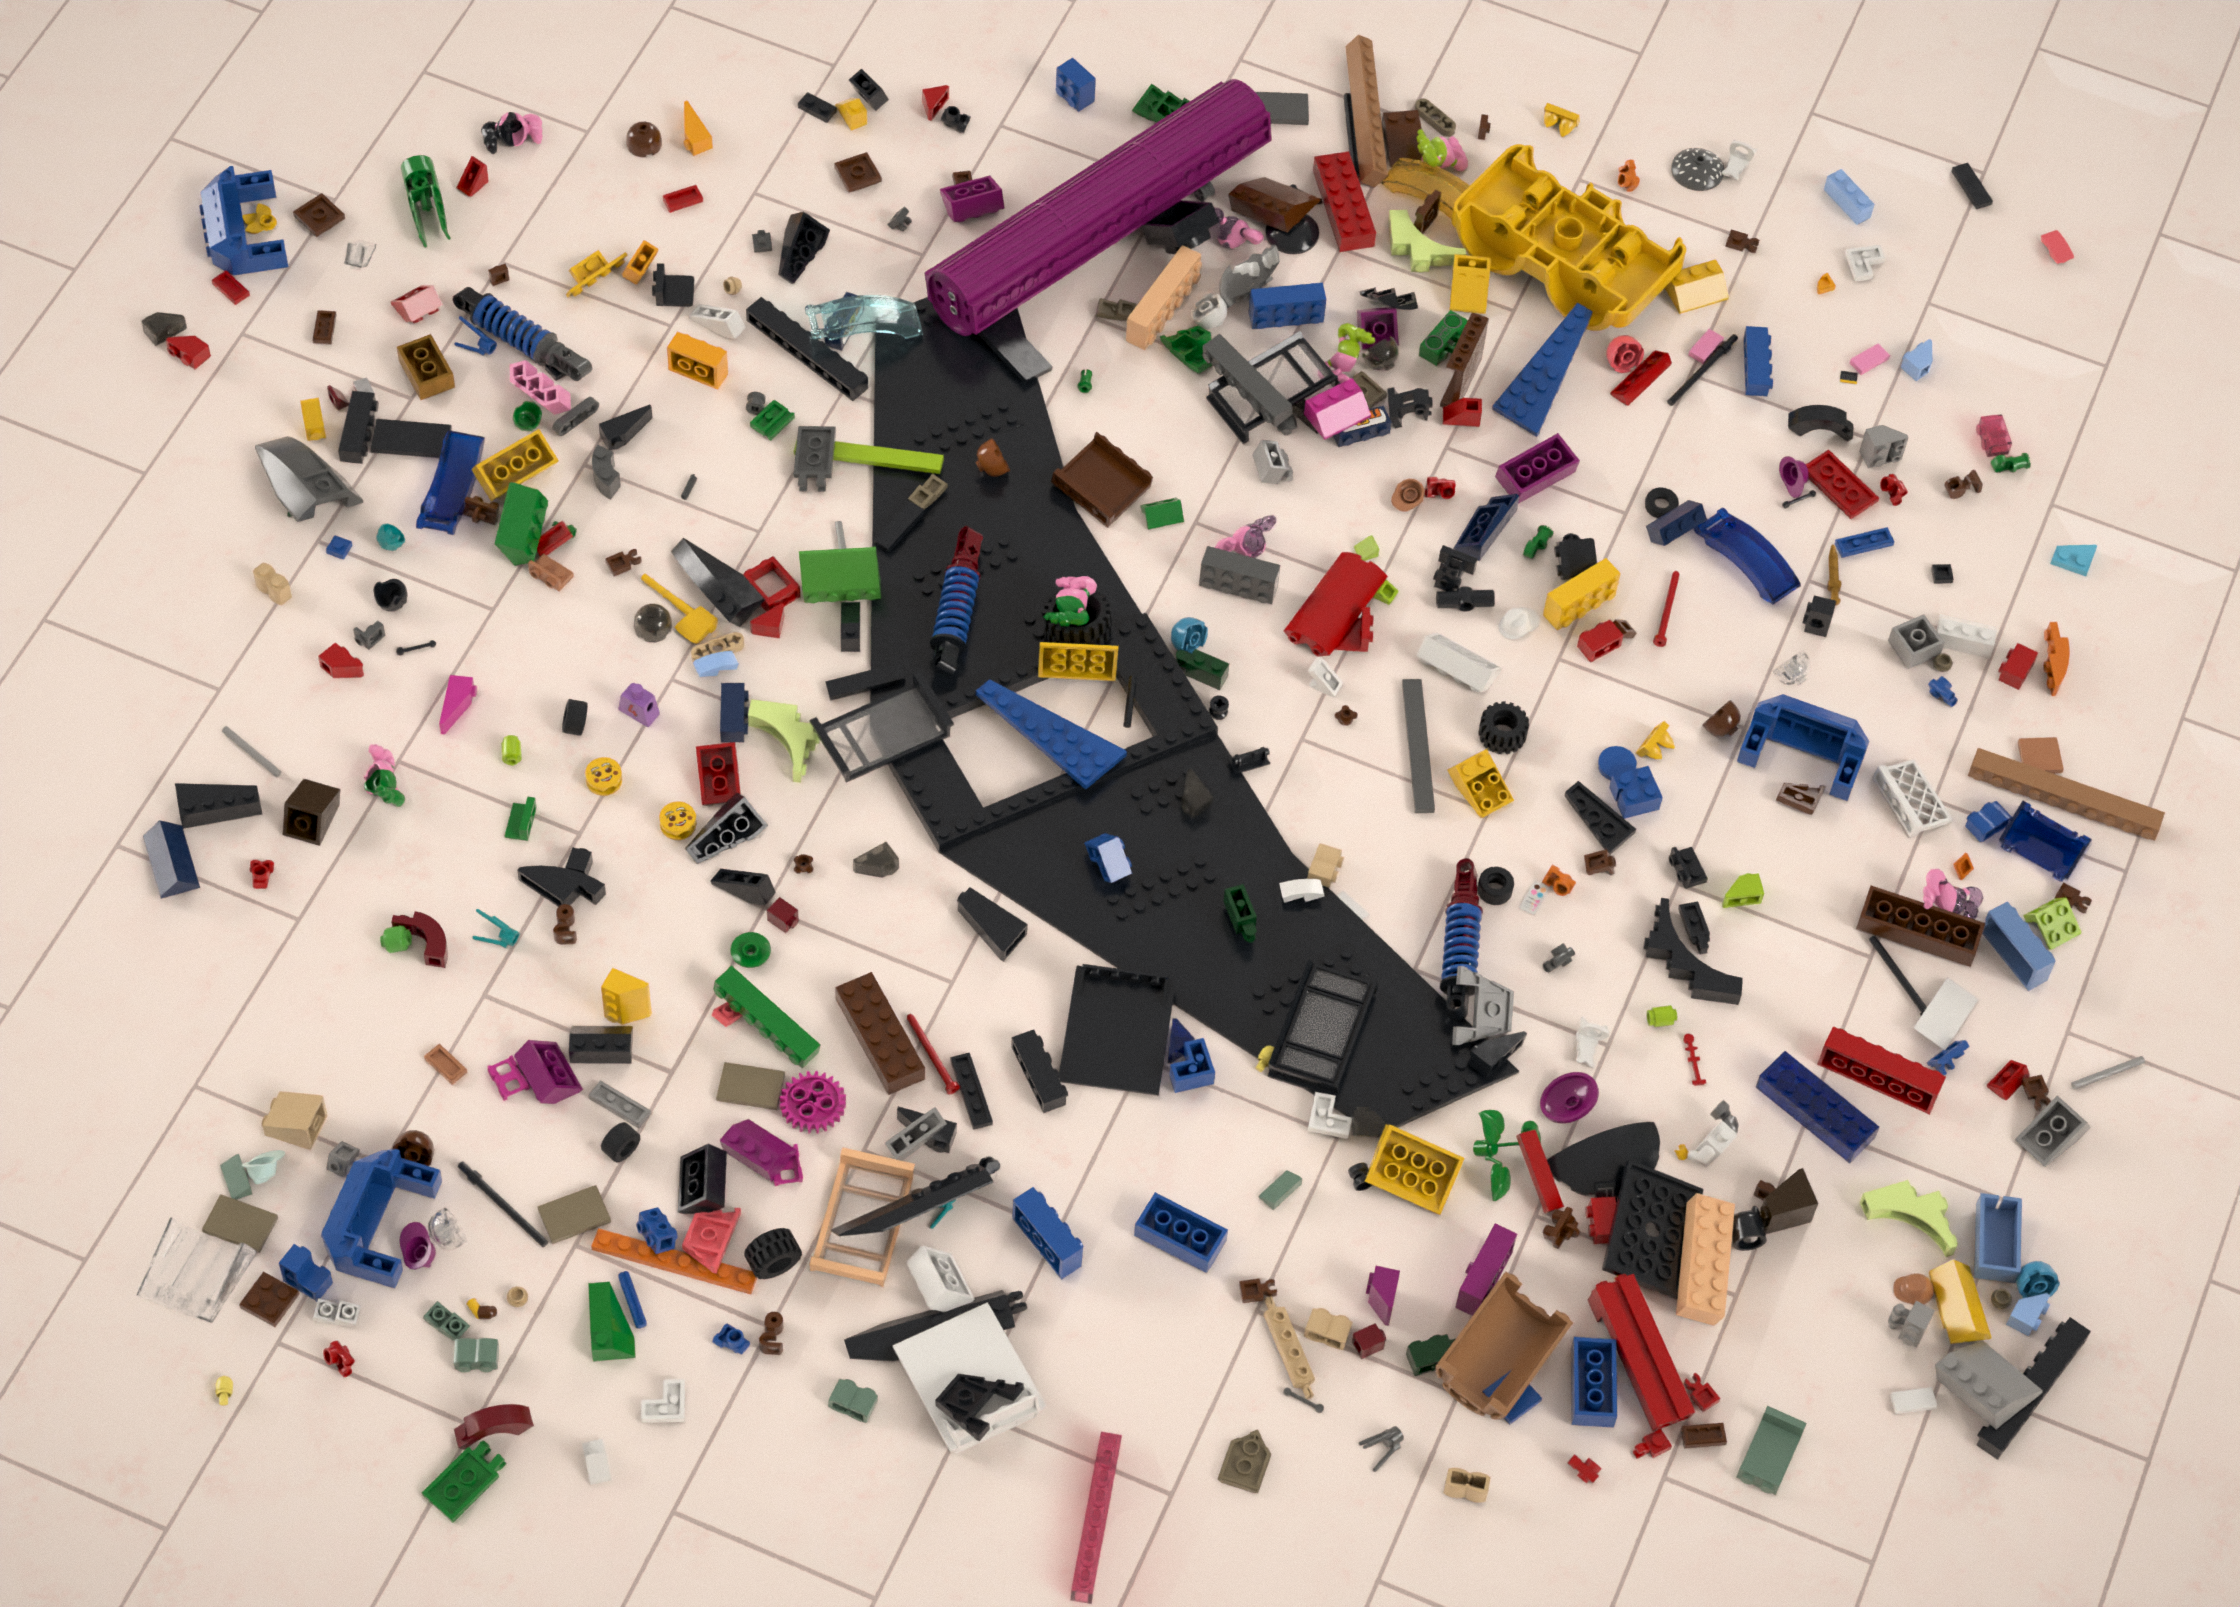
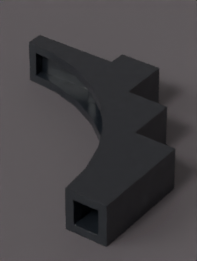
M1661 898L1660 904L1655 905L1654 916L1657 917V922L1654 921L1653 931L1650 930L1648 938H1644L1643 949L1647 950L1646 957L1666 960L1665 969L1669 970L1668 978L1688 980V990H1691L1692 999L1739 1005L1742 996L1743 978L1713 969L1694 956L1679 939L1673 927L1669 912V899Z

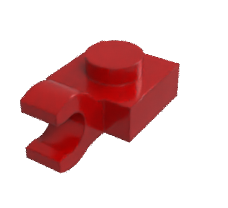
M1659 1429L1642 1438L1643 1443H1639L1634 1447L1636 1450L1633 1451L1636 1459L1648 1453L1654 1458L1671 1450L1672 1445L1662 1429Z

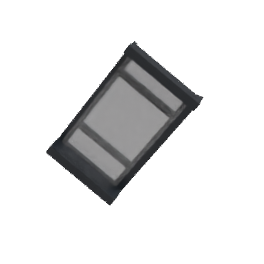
M1301 331L1248 361L1292 406L1329 384L1332 387L1341 384L1338 381V376H1335L1306 341ZM1224 376L1208 384L1209 395L1206 396V399L1242 444H1245L1249 441V431L1266 422L1263 415L1259 411H1255L1251 403L1247 399H1243L1238 390L1228 384Z
M921 671L913 674V684L821 724L817 717L809 720L813 727V732L821 740L846 783L950 737V727L954 726L952 719Z
M1308 959L1269 1060V1073L1267 1077L1300 1088L1334 1095L1337 1098L1339 1084L1373 993L1376 994L1379 988L1377 981H1371L1319 965Z

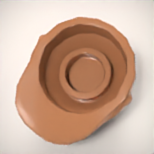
M1415 479L1403 480L1395 488L1391 499L1392 505L1403 512L1412 510L1423 502L1425 495L1424 487Z
M1910 1274L1900 1277L1894 1282V1294L1902 1302L1914 1305L1918 1301L1925 1305L1933 1297V1284L1923 1274Z

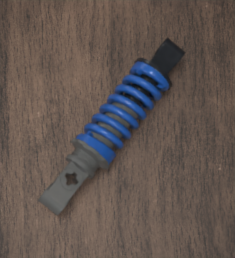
M466 287L453 296L454 305L470 315L472 324L485 328L487 332L493 333L495 337L501 338L502 341L512 347H516L518 351L533 359L535 363L541 364L546 362L547 365L553 366L574 381H579L592 372L593 368L590 361L565 347L563 343L558 342L557 334L547 329L542 330V326L539 324L535 325L534 321L531 319L527 320L526 316L519 315V312L511 310L510 306H504L503 302L497 301L498 299L491 293L481 295L473 288Z

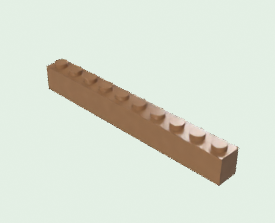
M1358 34L1345 47L1360 182L1375 188L1388 174L1373 43L1369 38Z
M1977 748L1968 776L1975 780L1987 782L1995 787L2010 790L2013 793L2027 796L2030 799L2059 807L2070 813H2076L2088 819L2102 822L2107 826H2113L2125 832L2154 841L2165 814L2163 811L1981 748Z

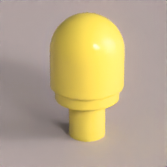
M1273 1046L1264 1047L1258 1055L1259 1063L1255 1068L1259 1072H1262L1265 1067H1269L1268 1063L1274 1050Z
M221 1376L216 1381L215 1393L219 1397V1404L222 1406L228 1404V1398L233 1393V1381L228 1376Z

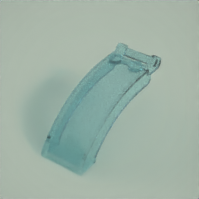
M858 295L832 300L815 306L810 304L805 307V313L808 315L812 329L811 337L815 340L827 337L828 340H835L849 335L868 332L893 333L902 335L906 339L923 334L915 304L896 297ZM821 313L824 324L823 329L818 327L816 314Z

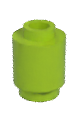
M515 735L505 736L501 743L502 761L507 765L513 766L522 760L521 742Z
M1671 1005L1652 1007L1646 1013L1649 1026L1674 1025V1021H1677V1011Z

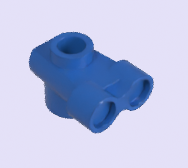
M1941 676L1938 680L1932 679L1928 685L1931 689L1929 692L1936 699L1941 697L1950 707L1957 703L1958 699L1955 697V693L1950 690L1952 685L1946 678Z
M728 1323L722 1327L721 1331L712 1340L720 1348L726 1347L734 1353L741 1355L750 1346V1341L744 1338L743 1332Z

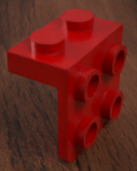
M1370 607L1362 608L1361 618L1356 619L1334 650L1368 652L1369 642H1373V631H1370V627H1373L1374 615H1370Z

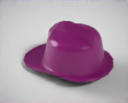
M1786 456L1781 459L1779 464L1780 476L1789 494L1793 498H1798L1804 490V484L1808 481V468L1803 461Z
M419 1222L409 1223L403 1228L399 1238L405 1265L413 1270L421 1267L430 1268L436 1255L435 1246L430 1241L428 1231L423 1224Z

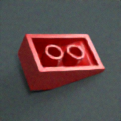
M736 743L696 746L702 805L726 803L736 793L741 794Z

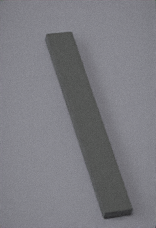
M1402 679L1415 813H1434L1435 804L1422 679Z

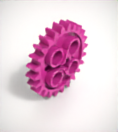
M807 1071V1076L805 1077L799 1073L798 1080L792 1077V1084L786 1082V1089H782V1096H780L782 1117H786L787 1124L792 1122L793 1129L800 1126V1132L807 1128L808 1134L811 1133L812 1129H815L818 1134L819 1128L826 1132L827 1125L833 1128L834 1121L840 1122V1116H844V1109L846 1108L844 1088L840 1087L839 1081L833 1083V1076L827 1079L825 1072L822 1076H818V1071H815L814 1075ZM815 1089H822V1091H820V1092H816V1091H814V1090H815ZM802 1096L804 1098L796 1099L795 1097ZM824 1105L831 1106L829 1108H823ZM804 1113H811V1115H809V1116H805V1115H803V1114H804Z

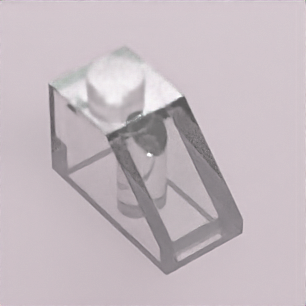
M363 240L348 242L344 264L350 265V269L361 270V268L367 267L377 244Z

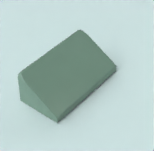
M239 1154L234 1155L220 1165L230 1196L236 1200L252 1195L244 1167L241 1166L242 1161Z
M1286 1170L1258 1197L1274 1210L1302 1185L1303 1178Z

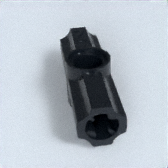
M1464 586L1456 591L1436 592V607L1438 609L1458 608L1460 611L1467 612L1473 610L1474 607H1494L1495 593L1493 590H1473L1471 587Z

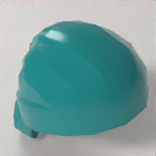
M382 524L378 529L376 540L381 548L396 551L405 543L403 533L394 525Z

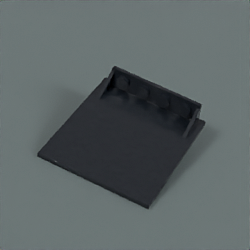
M1089 964L1076 966L1059 1070V1081L1062 1083L1159 1096L1176 979L1169 978L1168 975L1148 973L1147 971L1141 972Z

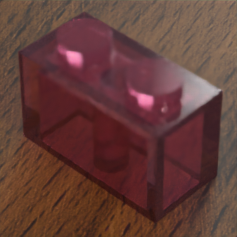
M2003 415L1981 416L1979 423L1976 425L1977 435H1980L1981 447L1985 450L1987 457L2008 455L2012 441Z

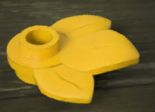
M257 204L256 213L242 215L245 224L248 225L245 231L251 234H256L263 230H272L277 225L276 218L272 215L271 209L264 204Z

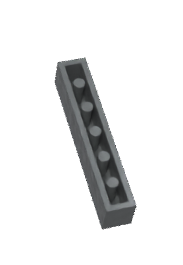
M1218 334L1203 345L1202 356L1207 363H1211L1219 375H1223L1231 387H1235L1243 399H1247L1253 409L1263 415L1267 423H1271L1276 427L1292 415V404L1221 334Z

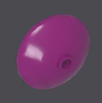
M1571 1072L1554 1079L1543 1091L1540 1099L1541 1110L1547 1119L1555 1123L1577 1121L1586 1116L1597 1103L1599 1097L1598 1085L1586 1073Z

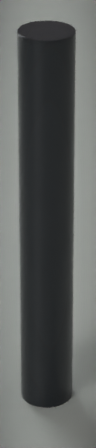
M1134 675L1129 676L1123 723L1125 728L1131 727L1137 677Z

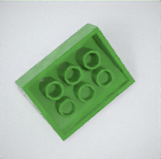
M876 547L799 551L804 603L881 599Z

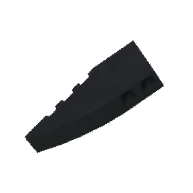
M682 538L671 550V553L689 577L730 623L741 627L766 600L742 573L687 539Z

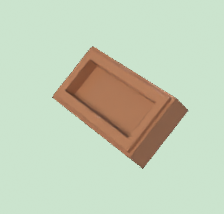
M440 1043L424 1056V1059L451 1085L467 1073V1069Z

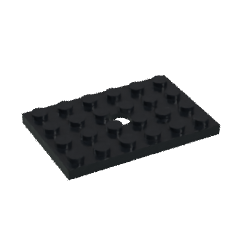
M1629 1159L1626 1162L1602 1270L1616 1276L1634 1274L1639 1285L1677 1299L1687 1202L1696 1193L1703 1195L1704 1189ZM1647 1223L1655 1224L1657 1231H1659L1657 1237H1652L1646 1232Z

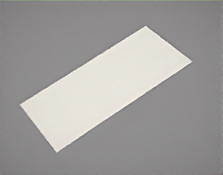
M1947 977L1914 1026V1029L1943 1050H1946L1979 999Z

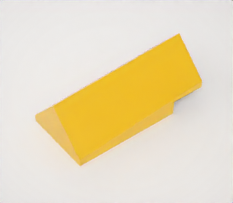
M1953 1259L1930 1270L1929 1276L1933 1284L1943 1329L1947 1330L1950 1344L1991 1339L1990 1330L1970 1266Z

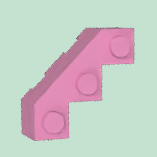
M526 360L510 364V382L554 415L571 410L570 393L560 385L554 386V381L543 372L537 374V369Z

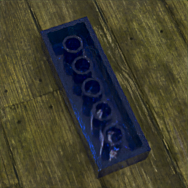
M1784 1051L1759 1075L1756 1088L1849 1164L1876 1138L1880 1126L1788 1052Z

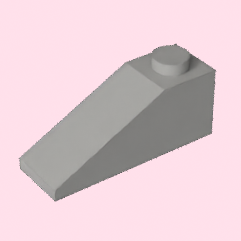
M934 1107L886 1141L885 1145L896 1160L902 1161L924 1145L947 1123L937 1108Z

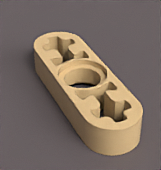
M733 632L693 647L691 650L692 662L701 658L697 655L698 653L703 655L702 657L718 653L712 649L717 645L723 647L719 652L732 651L736 653L744 648L743 635Z

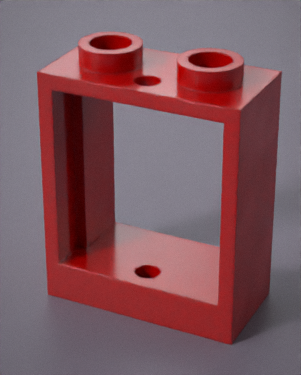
M774 556L763 560L759 565L746 570L743 574L766 599L760 605L766 612L781 603L785 607L801 597L800 585ZM774 571L787 587L768 597L754 581Z

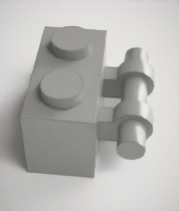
M1261 440L1252 454L1261 482L1278 484L1283 476L1286 478V481H1292L1294 479L1292 475L1293 469L1289 466V458L1284 449H1280L1277 441Z
M1918 1301L1914 1303L1911 1310L1899 1303L1893 1307L1892 1314L1888 1319V1325L1891 1329L1900 1326L1902 1330L1898 1339L1908 1346L1917 1348L1935 1310Z

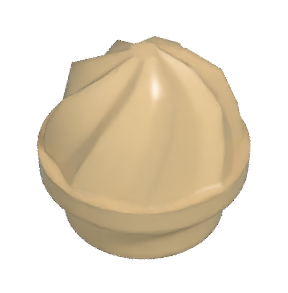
M731 276L724 280L723 287L727 294L735 295L740 292L742 283L739 278Z

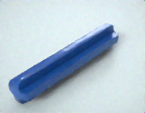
M628 1271L620 1272L618 1278L637 1329L646 1327L647 1321Z

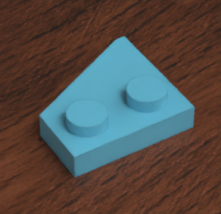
M2098 545L2057 546L2050 564L2087 576Z

